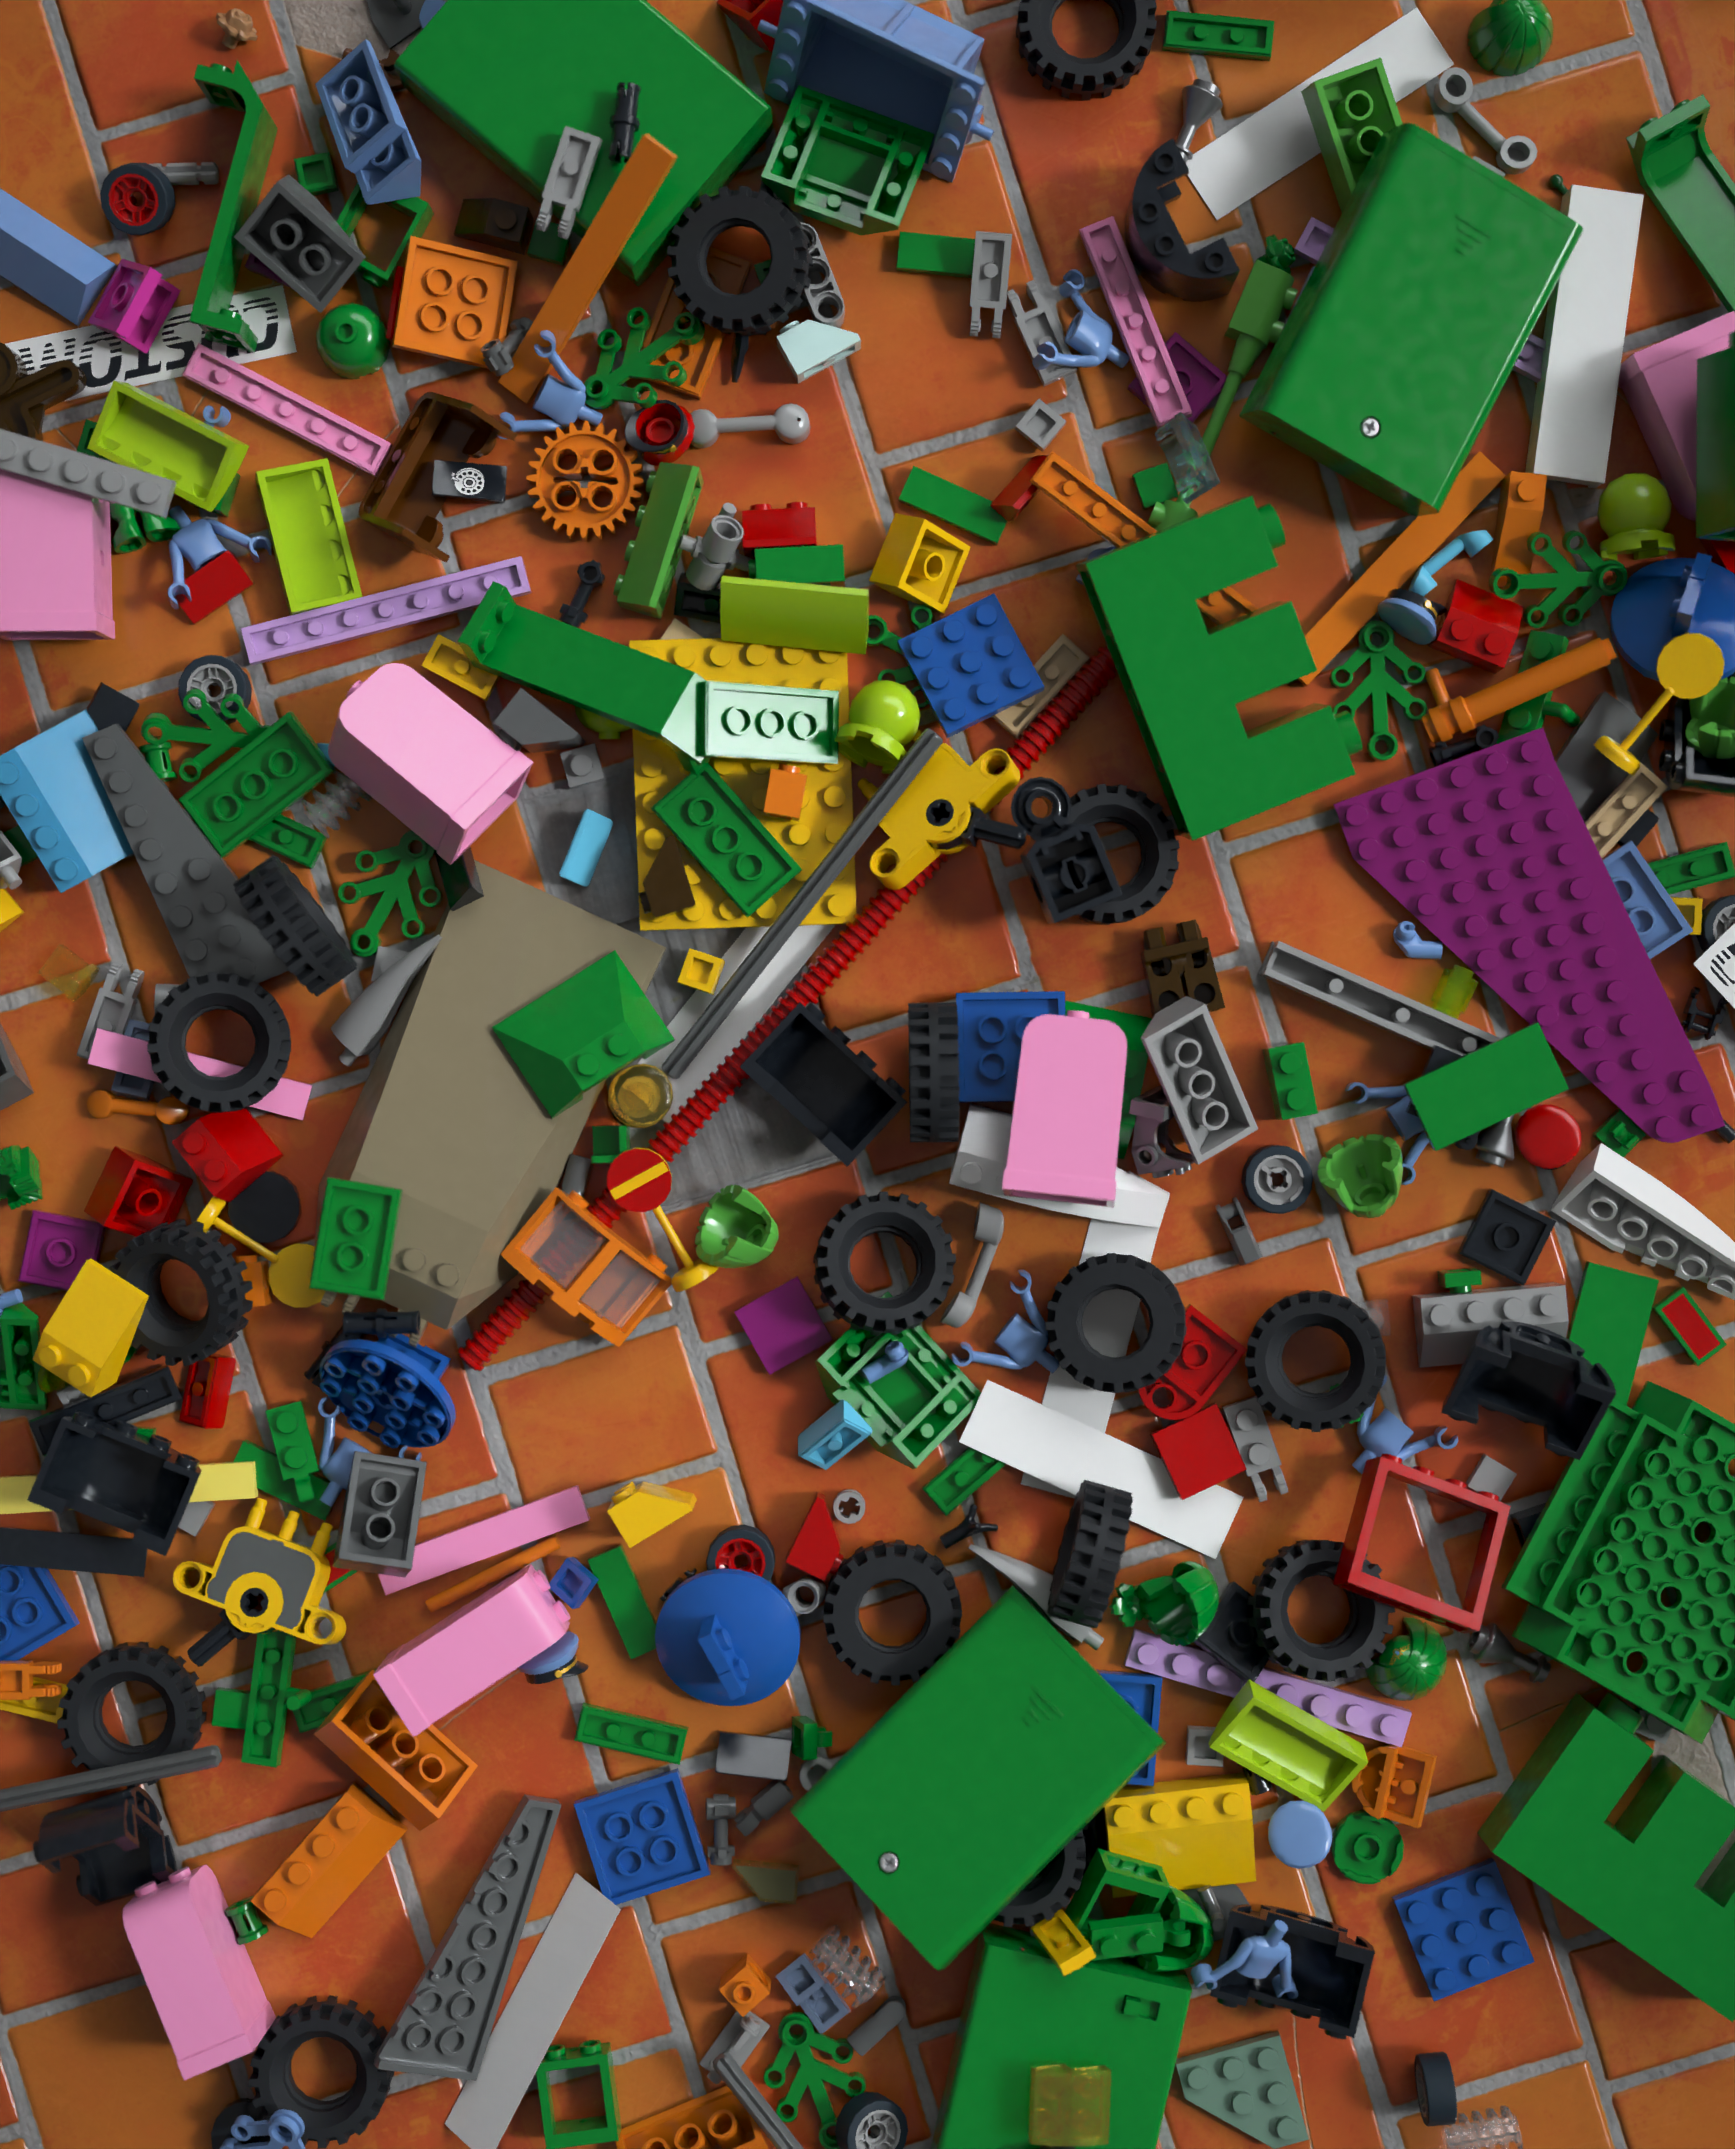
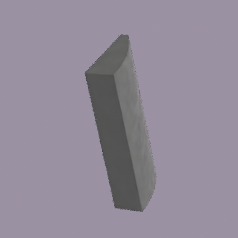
M1605 691L1596 696L1579 724L1574 728L1554 758L1584 822L1629 774L1596 749L1594 743L1599 737L1607 736L1621 744L1641 720L1639 716ZM1648 725L1628 751L1640 762L1659 734Z

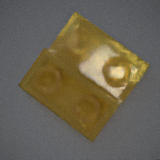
M1066 2064L1031 2067L1029 2142L1034 2145L1094 2146L1109 2144L1111 2069L1105 2065L1071 2069Z

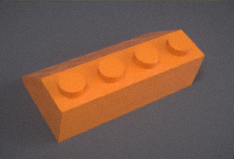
M372 1669L338 1703L315 1731L314 1735L420 1831L442 1816L478 1765L433 1724L413 1737L373 1676L375 1671Z
M354 1781L260 1887L251 1899V1902L278 1926L313 1938L404 1835L408 1828Z
M728 2086L623 2128L620 2132L619 2141H615L617 2149H774L772 2142Z

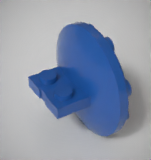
M1697 552L1696 558H1671L1654 562L1632 574L1627 579L1625 587L1616 594L1610 616L1612 638L1622 657L1643 676L1659 681L1656 672L1657 657L1665 644L1674 637L1685 633H1701L1713 639L1720 647L1725 661L1723 675L1720 680L1735 672V574L1718 564L1712 563V556Z
M387 1334L386 1338H379L377 1342L360 1339L344 1340L333 1345L321 1361L319 1369L320 1388L328 1395L336 1407L341 1404L340 1411L348 1418L347 1422L350 1427L359 1432H369L380 1438L381 1442L390 1448H397L399 1445L417 1448L435 1446L446 1439L455 1424L456 1411L453 1401L440 1382L451 1359L427 1346L423 1347L418 1344L415 1348L409 1345V1337L403 1334H398L395 1338ZM372 1420L385 1427L381 1433L368 1428Z
M737 1569L704 1571L679 1584L665 1600L659 1613L655 1630L657 1654L663 1669L670 1679L692 1697L720 1706L751 1704L768 1697L778 1690L789 1678L796 1665L801 1642L798 1618L786 1596L766 1579Z

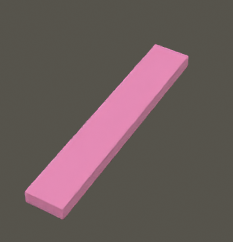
M1111 216L1079 229V234L1158 430L1192 417V410L1114 217Z
M198 343L182 374L186 379L374 477L377 475L393 446L390 442Z
M97 1028L87 1064L162 1083L152 1068L147 1048L149 1041ZM187 1052L189 1060L193 1065L208 1076L227 1077L237 1074L244 1068L243 1066ZM281 1077L273 1091L268 1093L258 1103L250 1105V1107L303 1120L313 1085Z
M576 1485L415 1544L412 1569L406 1577L378 1574L385 1595L584 1523L589 1521L590 1517L580 1489Z

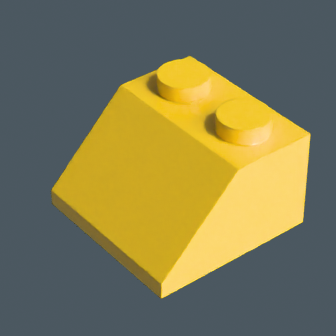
M895 513L869 581L893 595L918 605H925L933 611L945 614L971 547L924 518Z
M633 1481L614 1492L615 1495L611 1497L612 1503L607 1512L625 1542L631 1548L691 1512L697 1499L690 1492L645 1481L635 1486Z

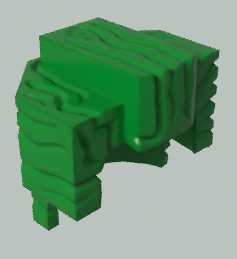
M12 1145L0 1150V1200L7 1198L11 1210L16 1209V1207L19 1208L21 1205L24 1206L26 1203L30 1204L32 1201L35 1202L38 1199H43L39 1161L29 1146L21 1149L19 1145Z

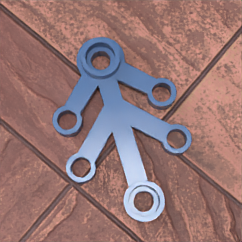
M286 2109L275 2111L269 2120L254 2121L250 2116L240 2115L231 2127V2133L235 2138H226L219 2149H282L283 2146H288L289 2149H305L301 2140L305 2131V2124L296 2112ZM269 2135L271 2138L268 2142L248 2144L240 2142L249 2140L251 2136Z

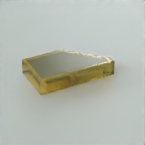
M733 1859L732 1868L760 1901L796 1904L799 1865Z

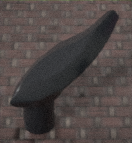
M761 330L751 332V335H766L767 332L763 333ZM734 333L731 352L733 383L738 382L744 356L749 348V336H742L739 333Z

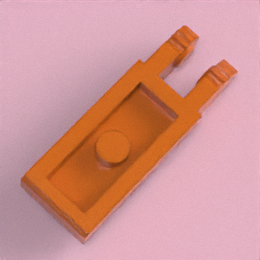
M33 1660L0 1661V1700H30L32 1697L61 1695L62 1685L49 1683L33 1686V1674L53 1675L62 1671V1663L54 1661L33 1663Z

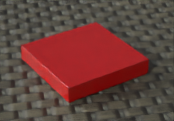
M1216 1403L1199 1410L1188 1418L1177 1420L1150 1433L1180 1500L1189 1498L1247 1470Z

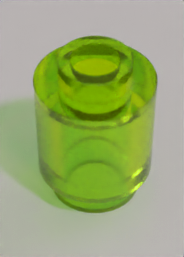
M1454 965L1452 970L1444 968L1431 998V1001L1434 1002L1431 1008L1456 1019H1459L1460 1014H1465L1478 984V981L1472 978L1474 972L1459 965Z

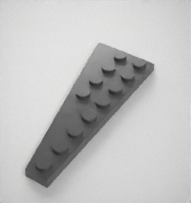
M114 724L83 737V742L189 977H199L212 972L221 974L233 973L260 983L289 971L281 958H278L268 941L262 937L260 930L248 916V911L240 903V897L235 893V887L233 886V883L238 880L236 874L191 820L190 815L181 807L163 780H160L144 759L145 757L121 726Z
M524 1794L378 2050L373 2062L377 2069L476 2081L561 1809V1804L558 1800Z

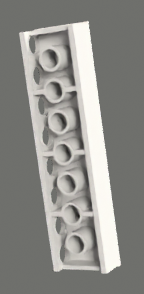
M1572 184L1571 188L1562 197L1560 212L1579 223L1584 231L1548 299L1543 340L1546 341V347L1543 351L1541 364L1542 376L1536 388L1525 473L1547 475V480L1588 485V488H1596L1605 483L1644 197L1642 194Z

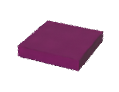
M1175 332L1165 343V346L1192 410V417L1170 425L1171 428L1182 436L1222 390L1227 376ZM1136 377L1127 389L1149 408Z
M33 1210L18 1281L68 1291L86 1260L91 1258L99 1263L106 1227L95 1221Z
M798 1276L734 1311L769 1375L833 1339Z

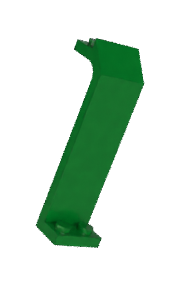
M238 60L236 61L233 73L231 69L220 64L211 63L210 67L197 64L194 79L209 102L245 112L189 321L201 327L206 333L204 338L208 341L255 353L258 338L249 328L250 325L241 319L242 316L229 310L246 249L234 237L257 208L278 128Z
M1702 94L1691 101L1689 99L1683 100L1670 113L1659 119L1653 117L1647 120L1637 132L1626 137L1640 185L1730 313L1732 311L1735 312V184L1710 149L1706 140L1704 128L1711 105Z
M494 581L492 582L458 639V643L474 667L651 735L674 750L685 771L698 775L703 764H707L711 757L700 756L701 682L706 681L705 679L688 669L516 605L506 586Z

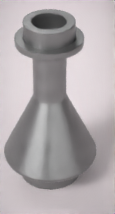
M1202 79L1194 80L1192 85H1187L1182 90L1184 124L1175 143L1185 163L1193 158L1192 152L1188 149L1196 130L1223 106L1222 100L1219 98L1220 89L1213 83Z
M1514 1115L1491 1125L1478 1138L1477 1144L1474 1147L1478 1150L1476 1159L1502 1168L1506 1160H1514L1511 1130Z
M1490 1623L1486 1627L1481 1625L1480 1631L1473 1632L1469 1639L1467 1649L1473 1653V1659L1476 1663H1510L1530 1673L1529 1681L1532 1683L1536 1681L1544 1682L1550 1672L1551 1664L1546 1661L1545 1656L1542 1655L1535 1660L1517 1651L1495 1623Z

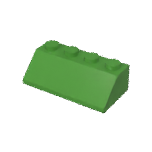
M1381 57L1314 81L1301 91L1341 213H1343L1382 134L1403 124Z
M660 462L657 472L651 471L646 485V492L650 493L647 506H640L635 521V526L640 527L636 541L630 539L624 556V561L629 562L625 575H618L613 595L618 596L617 603L620 607L661 620L683 551L678 548L679 540L682 534L688 535L704 483L699 467Z

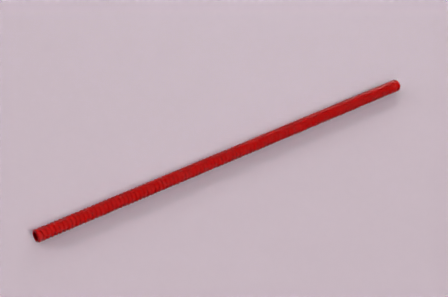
M1107 645L1104 648L1099 647L1097 649L1098 655H1092L1089 658L1091 662L1089 664L1085 663L1082 666L1083 671L1075 673L1074 677L1076 679L1067 682V689L1062 688L1059 691L1060 696L1058 698L1053 697L1051 700L1053 704L1044 707L1045 713H1039L1036 716L1037 721L1035 723L1031 722L1028 725L1030 729L1021 732L1022 738H1016L1013 741L1014 747L1006 749V752L1020 771V780L1024 778L1023 773L1025 770L1029 772L1032 769L1031 764L1033 762L1038 763L1040 760L1038 756L1047 753L1046 747L1048 745L1052 747L1055 744L1054 739L1056 737L1060 738L1063 735L1061 731L1070 728L1069 722H1075L1078 719L1077 713H1083L1086 710L1084 707L1086 704L1091 705L1093 702L1092 697L1100 695L1099 689L1101 687L1106 688L1108 686L1107 681L1109 679L1113 680L1116 677V668ZM1006 766L999 767L994 772V775L1003 772ZM992 808L988 812L992 813L994 811V808ZM949 854L939 855L901 889L892 890L885 887L882 890L879 888L876 891L878 895L875 898L871 897L869 899L870 904L861 907L863 912L860 915L856 913L853 916L855 918L854 922H848L846 924L848 928L845 931L840 930L838 933L840 937L837 940L834 938L831 940L832 946L823 949L825 953L822 957L818 955L815 958L817 962L814 965L811 963L808 965L810 970L807 973L802 972L800 974L801 980L799 982L795 980L793 982L794 987L791 990L787 988L785 991L787 995L784 998L779 997L777 999L779 1004L776 1007L774 1005L770 1007L771 1012L769 1015L765 1013L762 1016L764 1020L761 1023H755L756 1029L753 1032L751 1030L747 1032V1039L744 1040L742 1038L739 1041L741 1045L738 1048L734 1047L732 1049L733 1054L724 1057L726 1062L723 1065L719 1063L716 1066L718 1070L715 1073L711 1072L709 1074L710 1079L702 1081L703 1087L700 1090L696 1088L693 1091L695 1093L694 1097H688L686 1099L688 1103L685 1106L680 1105L678 1108L680 1112L677 1115L675 1113L671 1115L673 1120L670 1123L665 1122L663 1124L665 1128L662 1132L658 1130L655 1133L657 1137L654 1140L652 1138L648 1140L650 1145L646 1149L660 1154L666 1162L672 1163L674 1161L673 1155L675 1153L679 1155L682 1152L680 1148L683 1145L687 1146L689 1144L688 1139L697 1136L695 1131L698 1128L702 1130L705 1127L703 1124L705 1120L710 1121L712 1119L711 1114L713 1112L718 1113L720 1110L718 1106L721 1103L725 1105L728 1102L726 1097L735 1094L733 1090L743 1085L741 1081L744 1078L747 1080L750 1078L740 1068L745 1060L799 1002L804 1006L809 1002L816 1005L819 1002L817 998L820 995L825 996V989L828 986L832 988L834 986L832 981L835 978L839 980L842 977L840 973L843 970L847 971L849 969L847 965L850 962L855 963L857 961L855 956L858 953L861 955L864 953V946H870L872 944L870 940L873 937L878 938L880 935L878 931L881 928L883 930L887 928L886 922L895 919L893 915L896 911L900 913L903 910L901 906L904 903L906 905L910 903L908 898L911 895L916 896L918 894L916 891L918 887L923 888L925 886L924 881L926 879L931 880L933 877L931 873L934 870L937 872L940 870L939 864L941 862L946 863ZM605 1188L602 1191L604 1195L601 1198L596 1197L594 1200L596 1204L594 1206L589 1205L587 1210L608 1228L612 1229V1222L614 1220L619 1221L621 1219L619 1214L621 1212L626 1213L628 1210L619 1206L611 1197L609 1190ZM582 1219L578 1223L574 1222L572 1224L573 1229L571 1231L566 1230L564 1232L566 1237L564 1239L559 1238L556 1241L558 1245L556 1248L552 1246L549 1249L550 1254L548 1256L543 1255L541 1258L543 1262L540 1265L558 1281L561 1278L565 1280L568 1277L566 1272L575 1269L574 1264L576 1262L580 1263L583 1260L581 1256L584 1253L586 1255L590 1253L589 1247L598 1244V1237L603 1238ZM527 1279L525 1281L521 1280L518 1283L520 1287L511 1290L512 1296L510 1298L506 1296L503 1299L504 1304L502 1306L498 1305L495 1308L497 1312L489 1314V1321H483L480 1324L481 1330H475L472 1333L474 1337L472 1339L468 1338L465 1341L466 1346H460L457 1349L459 1357L472 1369L482 1371L484 1369L483 1363H489L492 1360L491 1355H496L499 1352L498 1347L500 1345L505 1346L507 1343L505 1339L507 1337L512 1338L515 1335L513 1330H519L522 1327L521 1322L523 1320L527 1321L530 1318L528 1314L530 1312L535 1313L537 1311L536 1305L538 1303L542 1305L545 1302V1295L550 1296V1294L543 1291L536 1284L533 1285Z

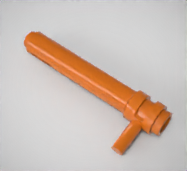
M1599 637L1465 698L1460 695L1453 699L1449 697L1439 670L1434 668L1425 672V678L1437 706L1429 709V714L1421 718L1432 743L1439 740L1445 742L1453 738L1452 734L1459 731L1466 733L1475 729V724L1606 667L1611 664L1610 660L1617 658L1609 638L1601 640Z

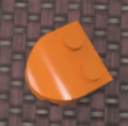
M1392 1744L1379 1746L1366 1753L1367 1765L1352 1780L1353 1792L1357 1794L1359 1801L1364 1806L1363 1809L1377 1819L1386 1818L1414 1828L1421 1827L1437 1756L1410 1747H1398Z

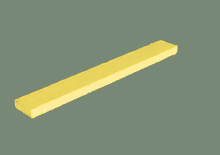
M255 1461L198 1464L201 1474L189 1502L258 1497ZM38 1474L0 1477V1514L52 1511L27 1501Z

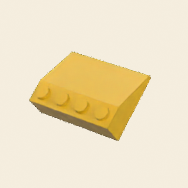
M1243 1772L1155 1782L1154 1786H1124L1103 1808L1107 1850L1162 1866L1169 1885L1176 1889L1186 1890L1201 1888L1206 1885L1212 1887L1256 1882L1249 1782ZM1111 1885L1113 1898L1138 1895V1892Z

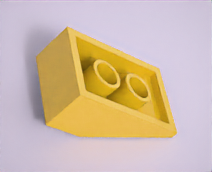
M93 1259L86 1260L43 1330L33 1361L88 1397L95 1396L117 1383L149 1295Z

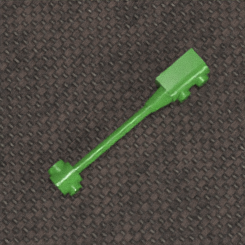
M1257 259L1252 267L1224 335L1236 340L1231 361L1229 362V374L1176 502L1165 500L1162 504L1156 501L1148 524L1157 531L1198 515L1195 510L1190 508V504L1241 380L1245 378L1263 349L1267 348L1268 343L1276 344L1285 324L1278 321L1282 309L1290 311L1298 293L1297 289L1292 288L1294 278L1279 268Z

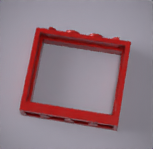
M1382 1454L1380 1457L1366 1460L1333 1585L1463 1634L1479 1632L1511 1506L1499 1502V1496L1486 1491H1478L1476 1493L1466 1489L1467 1484L1455 1479H1446L1444 1481L1434 1477L1435 1472L1428 1468L1405 1466L1402 1464V1459L1390 1454ZM1387 1476L1486 1513L1462 1609L1361 1572Z

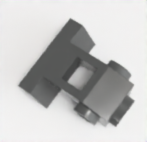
M1159 1085L1132 1099L1129 1114L1136 1115L1131 1152L1138 1174L1152 1173L1153 1178H1160L1174 1174V1169L1176 1175H1181L1185 1171L1191 1170V1164L1194 1163L1191 1153L1177 1149L1173 1140L1168 1136V1126L1170 1120L1174 1117V1113L1162 1086ZM1159 1143H1162L1165 1146V1153L1160 1149L1158 1145Z

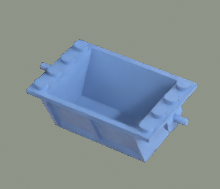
M784 0L778 27L764 20H761L758 25V31L775 38L764 93L776 100L790 105L796 89L800 85L934 133V140L922 169L951 183L955 178L965 144L971 141L973 135L976 134L988 141L992 138L994 130L979 124L984 106L978 103L986 80L974 75L985 39L905 0Z

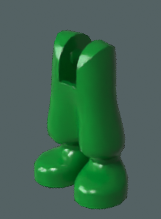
M99 455V458H100V459L113 462V461H111V460H109V459H107V458H105V457ZM110 502V517L118 523V529L112 540L114 550L117 553L134 552L146 545L144 534L135 517L138 512L141 514L143 527L150 541L163 542L172 539L173 535L180 529L175 519L168 516L165 519Z

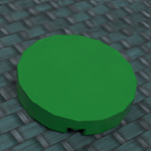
M1359 1810L1349 1813L1337 1823L1332 1833L1330 1850L1334 1863L1345 1877L1357 1883L1375 1884L1396 1872L1403 1859L1404 1843L1398 1828L1391 1820L1386 1818L1377 1819L1369 1815L1365 1810Z

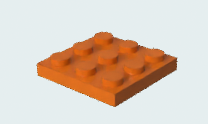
M410 236L407 244L392 347L489 369L483 360L484 357L480 350L486 343L494 339H499L501 343L506 339L518 261Z

